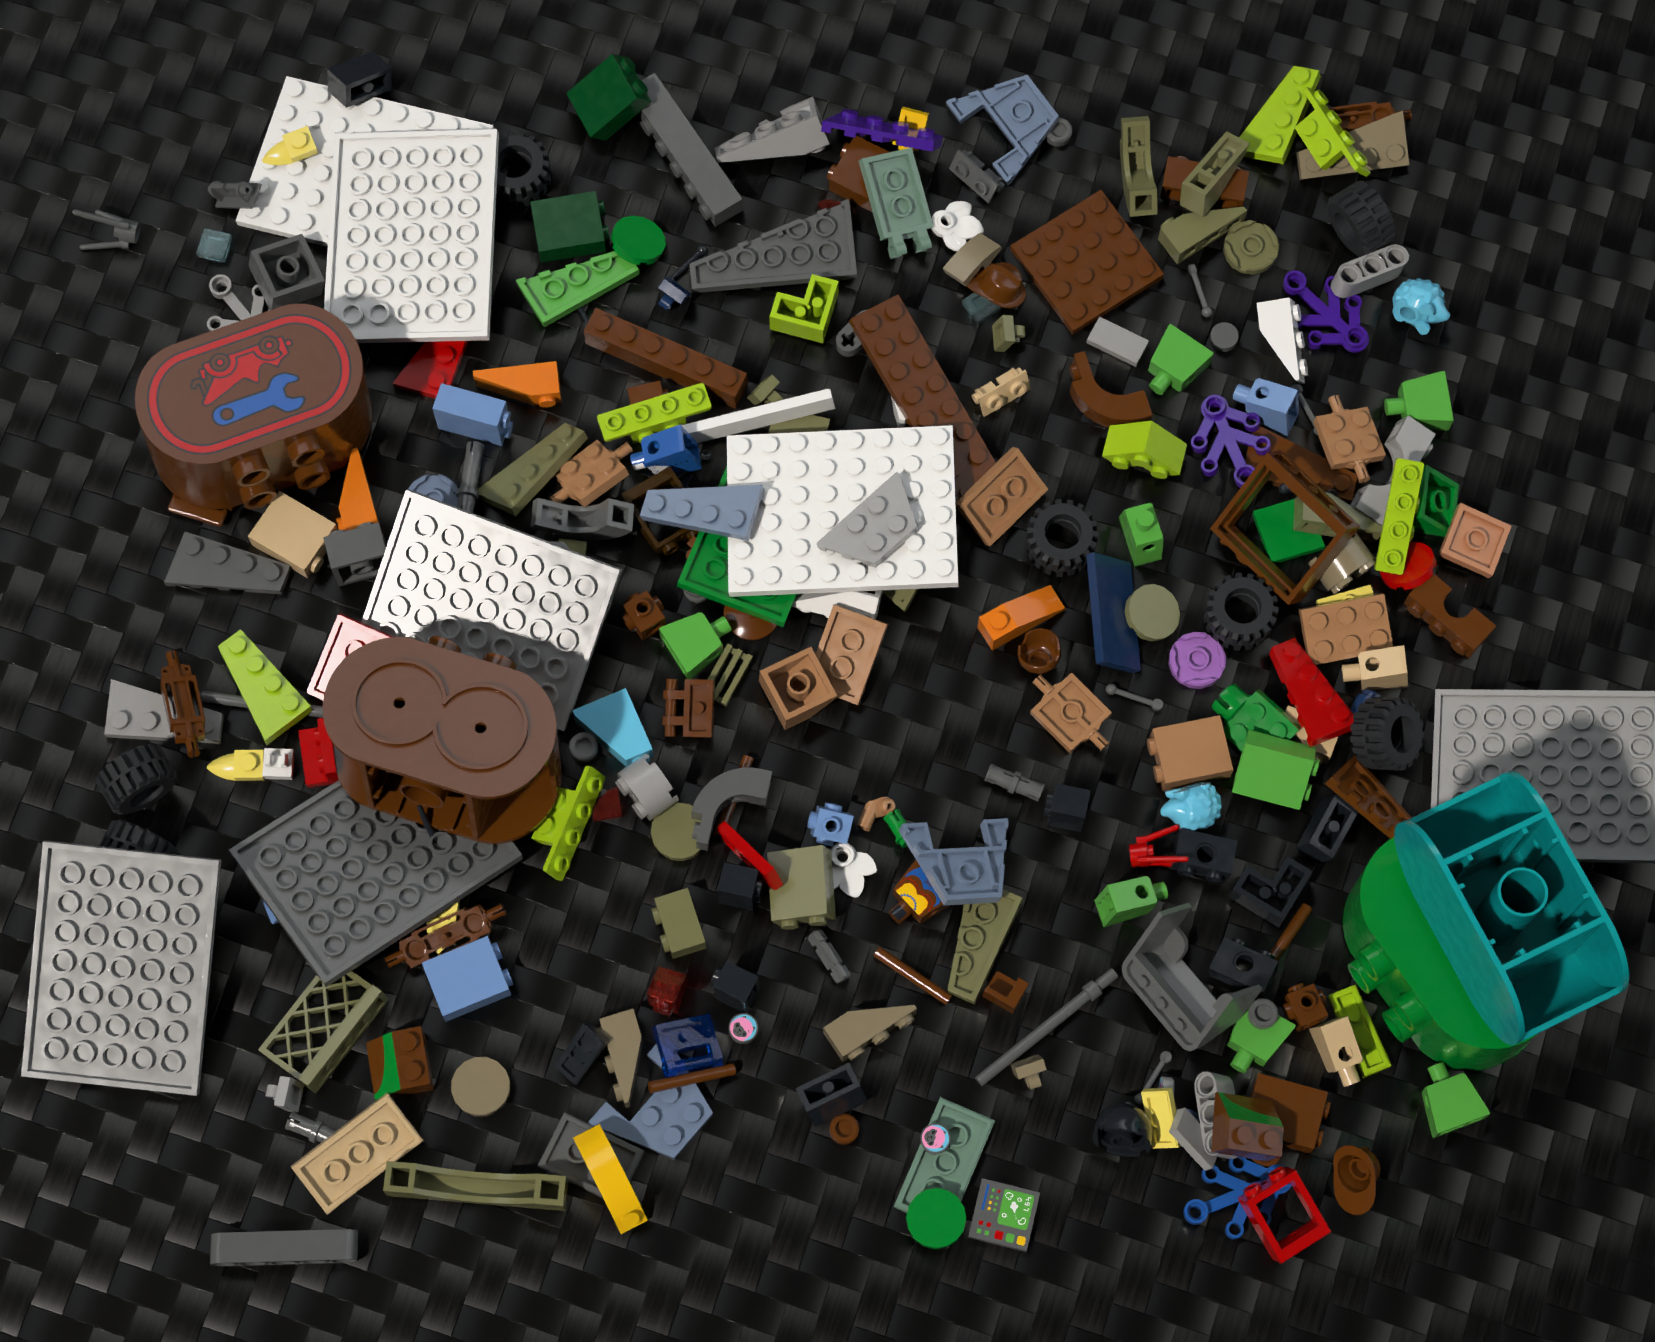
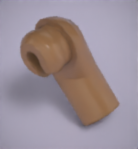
M880 797L868 801L859 818L857 827L869 832L875 818L886 816L889 812L895 810L894 800L889 797Z

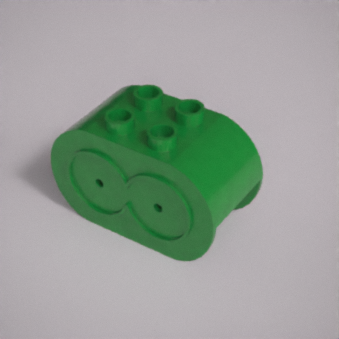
M1394 837L1388 840L1372 856L1346 900L1343 913V931L1347 947L1355 960L1348 964L1351 976L1365 993L1368 994L1374 989L1378 990L1390 1007L1382 1013L1383 1019L1389 1030L1400 1042H1405L1411 1037L1418 1048L1428 1057L1438 1063L1444 1062L1447 1067L1459 1070H1484L1505 1063L1517 1055L1536 1035L1511 1046L1500 1040L1487 1026L1468 997L1409 888L1398 859Z

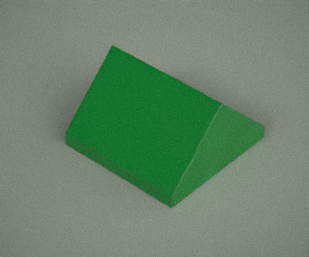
M1424 465L1418 494L1420 504L1413 520L1414 532L1445 537L1457 507L1459 484L1428 465Z

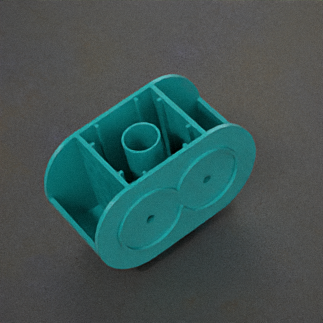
M1506 771L1490 781L1396 825L1394 831L1396 851L1409 888L1475 1009L1492 1032L1504 1043L1511 1046L1516 1045L1626 990L1629 983V968L1619 935L1545 802L1531 783L1515 771Z

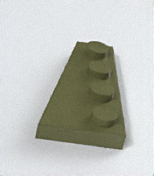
M564 423L478 488V499L517 516L588 439L587 435L583 430Z
M1003 890L1002 898L999 902L964 904L948 993L976 1004L1023 902L1022 897Z

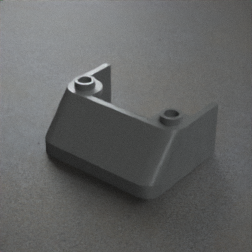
M1189 903L1157 913L1124 960L1122 973L1127 983L1179 1045L1187 1051H1193L1203 1047L1241 1019L1263 988L1258 984L1234 993L1222 994L1217 1000L1182 960L1188 950V940L1184 932L1179 928V925L1192 908Z

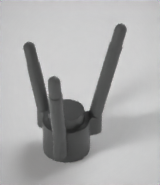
M76 209L72 211L74 215L114 226V237L119 239V241L83 244L80 245L81 250L115 247L129 249L130 243L136 244L140 234L139 222L124 219L101 210H95V214Z

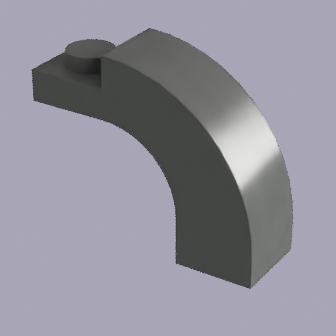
M537 498L533 501L531 528L552 532V537L569 540L598 541L614 539L632 532L634 504L608 498L600 504L583 507Z
M758 768L733 769L718 775L701 790L691 811V819L701 821V823L695 822L692 839L697 840L696 849L708 851L715 819L726 806L735 802H749L766 806L772 780V771Z

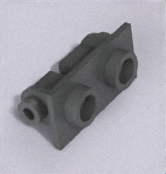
M958 150L949 169L989 204L995 192L999 193L1005 187V184L1002 183L1003 179L989 168L983 171L982 169L985 164L973 152H967L966 150L961 152Z
M213 181L208 186V192L217 199L216 208L252 209L258 199V193L262 184L247 182H225L224 184L220 181Z

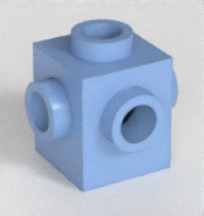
M825 802L824 807L817 805L816 812H810L807 828L811 829L810 834L813 837H817V843L833 846L834 841L847 844L854 816L851 813L841 811L842 806ZM832 820V826L826 828V823Z

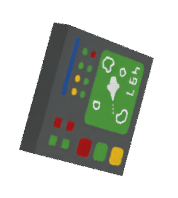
M982 1178L968 1238L1026 1252L1040 1192Z

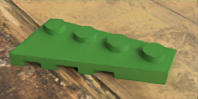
M613 251L592 257L590 261L576 264L575 262L565 265L566 268L553 272L548 270L538 273L539 276L517 279L516 284L543 327H546L640 273L636 264L623 260Z

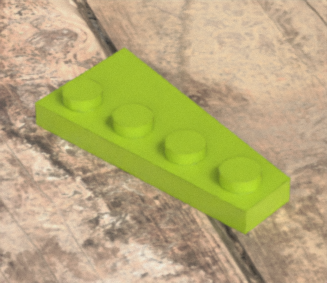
M1298 66L1292 67L1239 137L1250 143L1244 157L1279 164L1285 163L1297 134L1294 127L1303 120L1310 104L1303 90L1309 87L1315 91L1321 78L1319 70Z
M241 629L218 646L266 745L312 712L309 703Z

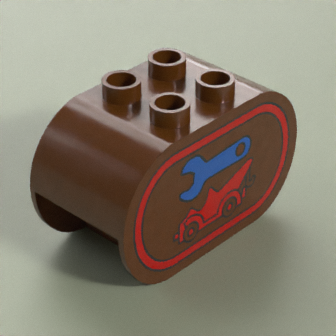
M309 304L281 306L170 345L160 350L147 362L139 376L135 391L137 417L159 477L166 487L180 499L192 505L208 509H227L244 504L247 509H257L273 502L277 497L276 492L296 484L302 490H309L323 485L330 479V472L338 470L349 463L352 449L358 448V451L362 449L372 425L371 400L361 352L355 337L348 327L335 315L325 309Z

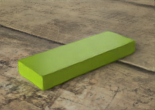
M1356 984L1328 995L1327 998L1336 1018L1348 1016L1363 1058V1062L1357 1064L1362 1077L1365 1078L1390 1068V1061Z

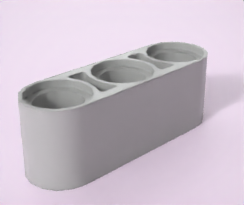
M1394 244L1342 264L1331 282L1332 292L1340 298H1348L1396 279L1409 260L1408 251L1401 245Z
M1207 1071L1202 1072L1195 1080V1095L1204 1149L1211 1156L1235 1159L1237 1156L1211 1152L1215 1093L1221 1092L1235 1095L1233 1081L1226 1075Z

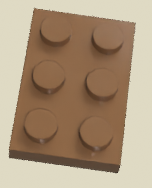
M1012 447L955 503L957 509L984 545L991 546L1048 488L1018 448Z
M1383 593L1299 609L1305 650L1315 665L1358 657V653L1393 647Z
M834 604L815 655L833 686L837 698L859 705L888 624Z

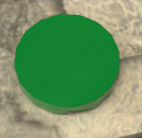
M640 216L623 217L616 222L611 233L614 251L623 260L636 265H640V263L653 264L660 259L666 246L662 230L653 221Z
M940 1188L924 1190L916 1195L909 1204L906 1216L908 1230L913 1239L923 1247L931 1249L948 1247L955 1243L964 1231L966 1223L965 1208L959 1198L948 1190Z

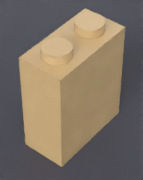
M279 491L276 499L271 502L248 535V538L254 547L279 562L290 565L294 571L309 578L313 572L317 573L323 565V557L327 552L323 537L329 536L331 532L338 530V528L332 521Z

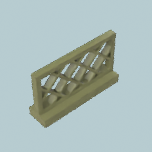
M353 971L342 977V983L332 984L327 987L324 986L316 975L258 1051L302 1082L314 1093H317L389 999L381 990L369 984ZM347 976L353 981H347ZM361 985L366 989L360 999L349 1001L348 987ZM343 989L344 1002L329 1005L328 991ZM323 992L324 1006L309 1009V998L313 994ZM345 1008L346 1017L341 1023L331 1024L330 1011ZM325 1012L326 1026L311 1028L310 1014ZM305 1016L306 1029L291 1032V1021L295 1017ZM327 1031V1042L322 1047L313 1048L312 1034ZM306 1035L308 1049L293 1052L291 1038ZM286 1039L287 1053L274 1055L269 1051L276 1041ZM308 1055L309 1065L300 1074L294 1069L293 1058ZM288 1059V1064L282 1060Z

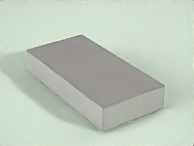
M1099 317L1086 343L1136 367L1149 344V340Z
M1186 1108L1177 1110L1169 1133L1205 1171L1213 1169L1217 1157L1211 1156L1205 1151L1200 1123Z

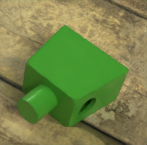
M1169 324L1150 361L1148 371L1155 376L1149 384L1150 389L1159 395H1163L1169 386L1181 392L1211 364L1214 353L1172 324Z
M1445 371L1404 381L1398 390V398H1389L1384 401L1387 416L1401 414L1402 419L1410 416L1429 430L1448 431L1454 421Z
M1147 503L1125 509L1119 516V520L1134 567L1161 560L1163 535L1153 504ZM1151 545L1152 548L1146 550L1143 549L1144 547Z
M699 612L659 628L661 639L686 679H692L723 653V644L719 638L731 632L732 629L724 616L709 623L705 615Z
M1144 876L1107 885L1094 901L1103 927H1107L1148 914L1158 904L1157 901L1168 898V891L1164 882L1152 884L1150 878Z
M1247 1009L1241 1019L1235 1022L1227 1044L1228 1047L1237 1052L1230 1065L1244 1074L1253 1061L1260 1066H1264L1288 1038L1296 1025L1278 1015L1277 1021L1271 1028L1260 1030L1250 1024Z
M1444 1062L1428 1068L1434 1084L1422 1090V1097L1433 1138L1483 1120L1490 1115L1488 1108L1465 1073L1450 1077Z

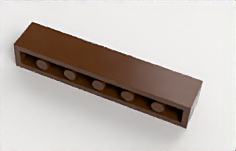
M595 308L584 329L585 343L684 387L704 383L709 398L734 409L737 408L748 386L747 373L598 308Z

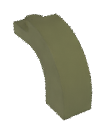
M1148 116L1121 118V170L1130 217L1156 215L1157 187L1154 182L1151 166L1150 119Z

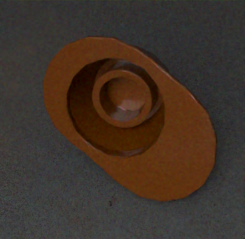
M1005 262L990 263L985 269L981 267L967 285L974 293L1002 308L1018 307L1023 303L1026 296L1020 271L1014 265Z
M1344 1145L1337 1149L1333 1159L1335 1197L1339 1205L1346 1212L1353 1215H1362L1368 1212L1374 1204L1376 1181L1380 1176V1163L1376 1156L1370 1152L1369 1147L1363 1146L1359 1148L1353 1145Z

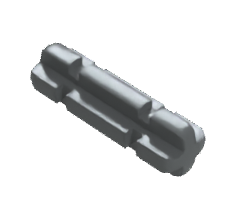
M819 929L812 932L808 936V941L812 947L816 946L815 952L826 969L832 971L830 975L836 983L845 981L850 976V972L845 965H841L842 960L832 944L826 942L828 938L823 930Z

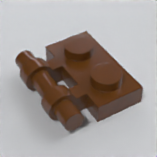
M666 679V690H663L666 708L665 716H662V725H665V736L676 737V725H683V737L713 738L715 680L685 679L684 691L677 690L678 679ZM677 700H684V716H677Z

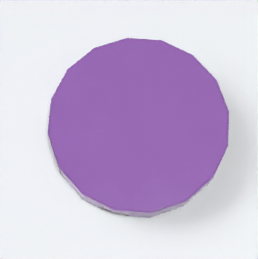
M1192 632L1183 635L1174 643L1169 653V667L1172 675L1180 684L1189 688L1202 689L1212 686L1220 679L1226 665V654L1223 646L1218 641L1216 642L1211 635L1202 632Z

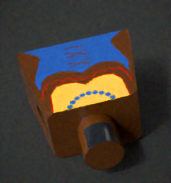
M915 860L894 887L893 895L899 902L888 913L899 925L910 915L921 924L950 905H943L917 860Z

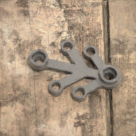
M216 275L210 280L209 288L212 295L217 299H223L240 320L263 313L266 301L263 296L256 295L260 290L258 285L252 288L253 303L250 315L233 294V285L226 275ZM219 287H227L224 292H218ZM212 316L207 321V327L209 331H213L215 329L211 326L215 322L221 323L220 327H218L221 328L238 321Z

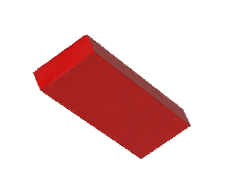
M724 821L717 827V831L725 844L750 868L759 870V877L769 887L776 891L783 885L774 867L729 824Z

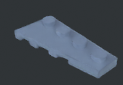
M762 485L648 490L640 517L644 521L749 541L764 487Z

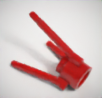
M1176 824L1147 836L1136 837L1137 843L1129 844L1132 867H1170L1171 862H1188L1189 858L1187 856H1155L1153 844H1147L1149 841L1178 830L1180 826Z

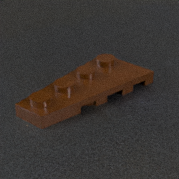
M1261 426L1257 431L1251 433L1258 437L1266 436L1269 438L1271 444L1270 452L1281 450L1323 491L1335 489L1339 499L1347 504H1351L1357 481L1355 473L1345 468L1331 470L1327 459ZM1262 442L1259 443L1257 447L1262 449L1265 448L1267 444ZM1248 446L1245 463L1256 468L1265 455L1257 454L1253 447ZM1273 473L1265 484L1279 487L1283 482Z
M1356 755L1348 760L1325 783L1390 839L1394 837L1395 827L1398 823L1412 818L1362 763L1358 762Z

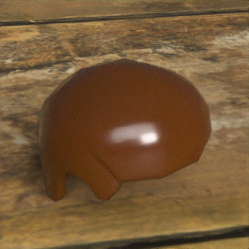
M1043 628L1026 632L1022 644L1018 646L1020 665L1028 672L1045 674L1053 670L1061 658V646L1058 636L1051 630Z

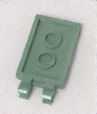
M912 147L859 160L880 241L888 239L890 258H898L903 254H907L904 240L913 238L915 253L932 248L927 230L932 229L934 226Z

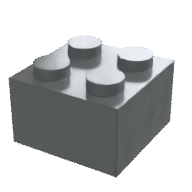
M303 234L251 251L248 266L269 310L289 304H297L322 295L325 280Z
M366 522L358 525L356 529L349 531L336 530L331 532L329 536L323 537L330 566L338 586L377 576L387 547L379 523Z

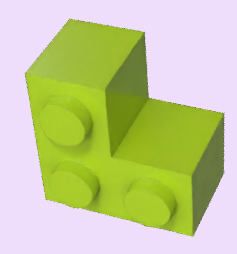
M812 274L804 299L777 292L770 313V330L824 343L838 297L839 281Z
M1153 421L1110 425L1102 456L1112 462V465L1118 469L1140 466L1150 471L1152 476L1166 479L1167 476L1180 475L1187 444Z

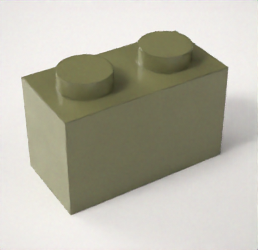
M688 888L654 898L656 907L651 908L656 925L662 924L665 934L661 935L660 939L665 952L671 951L672 958L675 959L706 949L705 939Z

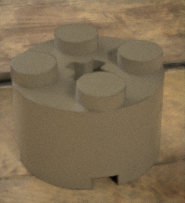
M1356 532L1320 577V581L1328 591L1331 590L1333 594L1346 587L1353 580L1351 578L1352 575L1357 579L1376 564L1373 561L1375 557ZM1315 557L1314 559H1312L1308 563L1309 566L1311 567L1318 558Z

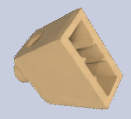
M1404 645L1358 653L1359 663L1342 665L1343 681L1361 680L1362 690L1408 688Z
M1348 1016L1335 1018L1309 1028L1328 1073L1338 1071L1344 1087L1361 1081L1355 1064L1363 1062V1058ZM1339 1050L1343 1052L1342 1060L1338 1056Z

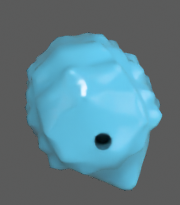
M1420 278L1416 280L1408 279L1394 292L1392 298L1394 318L1400 322L1410 323L1421 335H1425L1430 331L1431 328L1428 323H1440L1450 318V313L1444 304V292L1439 284Z
M1200 782L1165 791L1166 796L1170 800L1162 806L1160 810L1161 815L1170 818L1175 825L1178 824L1182 829L1191 831L1197 829L1205 830L1212 826L1221 816V796L1211 783Z

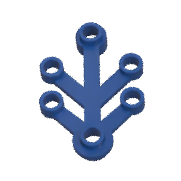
M1236 1157L1243 1161V1167L1236 1168L1233 1165V1159L1229 1160L1231 1171L1235 1173L1245 1171L1260 1178L1261 1180L1256 1181L1259 1183L1268 1179V1174L1272 1170L1283 1166L1275 1164L1265 1168L1244 1157ZM1215 1165L1212 1170L1215 1171L1216 1178L1208 1179L1205 1174L1206 1171L1203 1169L1201 1177L1204 1182L1208 1184L1216 1182L1233 1191L1206 1202L1199 1199L1189 1201L1183 1210L1184 1218L1193 1225L1203 1223L1208 1214L1239 1202L1237 1198L1244 1194L1243 1190L1250 1183L1220 1171ZM1291 1183L1263 1200L1259 1211L1261 1214L1266 1215L1267 1225L1271 1222V1212L1277 1196L1286 1193L1291 1188ZM1240 1202L1232 1221L1225 1227V1233L1230 1239H1238L1244 1232L1243 1224L1247 1214ZM1191 1208L1200 1210L1201 1215L1199 1218H1193L1190 1215ZM1230 1225H1237L1240 1233L1238 1235L1231 1234L1229 1231Z

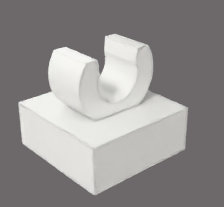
M264 748L263 778L293 780L294 750Z

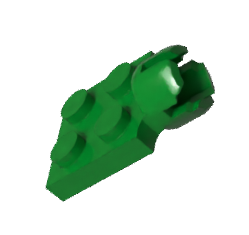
M1233 683L1226 687L1220 693V698H1216L1212 704V709L1225 721L1226 725L1223 729L1225 737L1241 752L1248 730L1290 741L1301 730V726L1260 689L1255 691L1253 695H1249Z

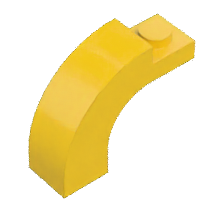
M600 1124L573 1137L620 1233L623 1234L648 1221Z

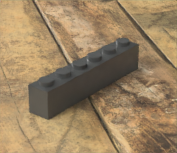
M653 73L641 80L647 86V94L652 101L638 113L642 120L640 122L641 126L648 136L652 135L656 140L655 146L662 157L667 156L671 163L669 165L673 174L677 178L681 177L685 182L684 188L691 199L696 198L699 202V210L705 220L710 219L716 227L743 211L741 196L657 75Z

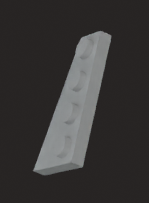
M111 679L104 733L106 737L175 741L173 732L170 733L161 694ZM168 697L172 718L176 719L171 705L172 698ZM193 704L195 715L199 716L197 705ZM203 708L205 740L197 743L221 744L224 716L220 712Z

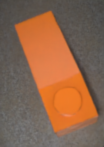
M556 361L473 371L477 387L534 406L552 407L556 403L562 402Z
M358 448L352 449L339 503L341 517L336 518L339 530L349 531L356 529L358 525L366 522L379 523Z
M1049 585L1003 603L979 617L977 628L993 651L1064 611L1065 607L1052 586Z

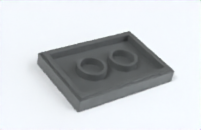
M564 1112L538 1164V1168L553 1175L566 1176L570 1183L603 1198L573 1137L594 1126ZM604 1132L630 1182L644 1154V1150Z

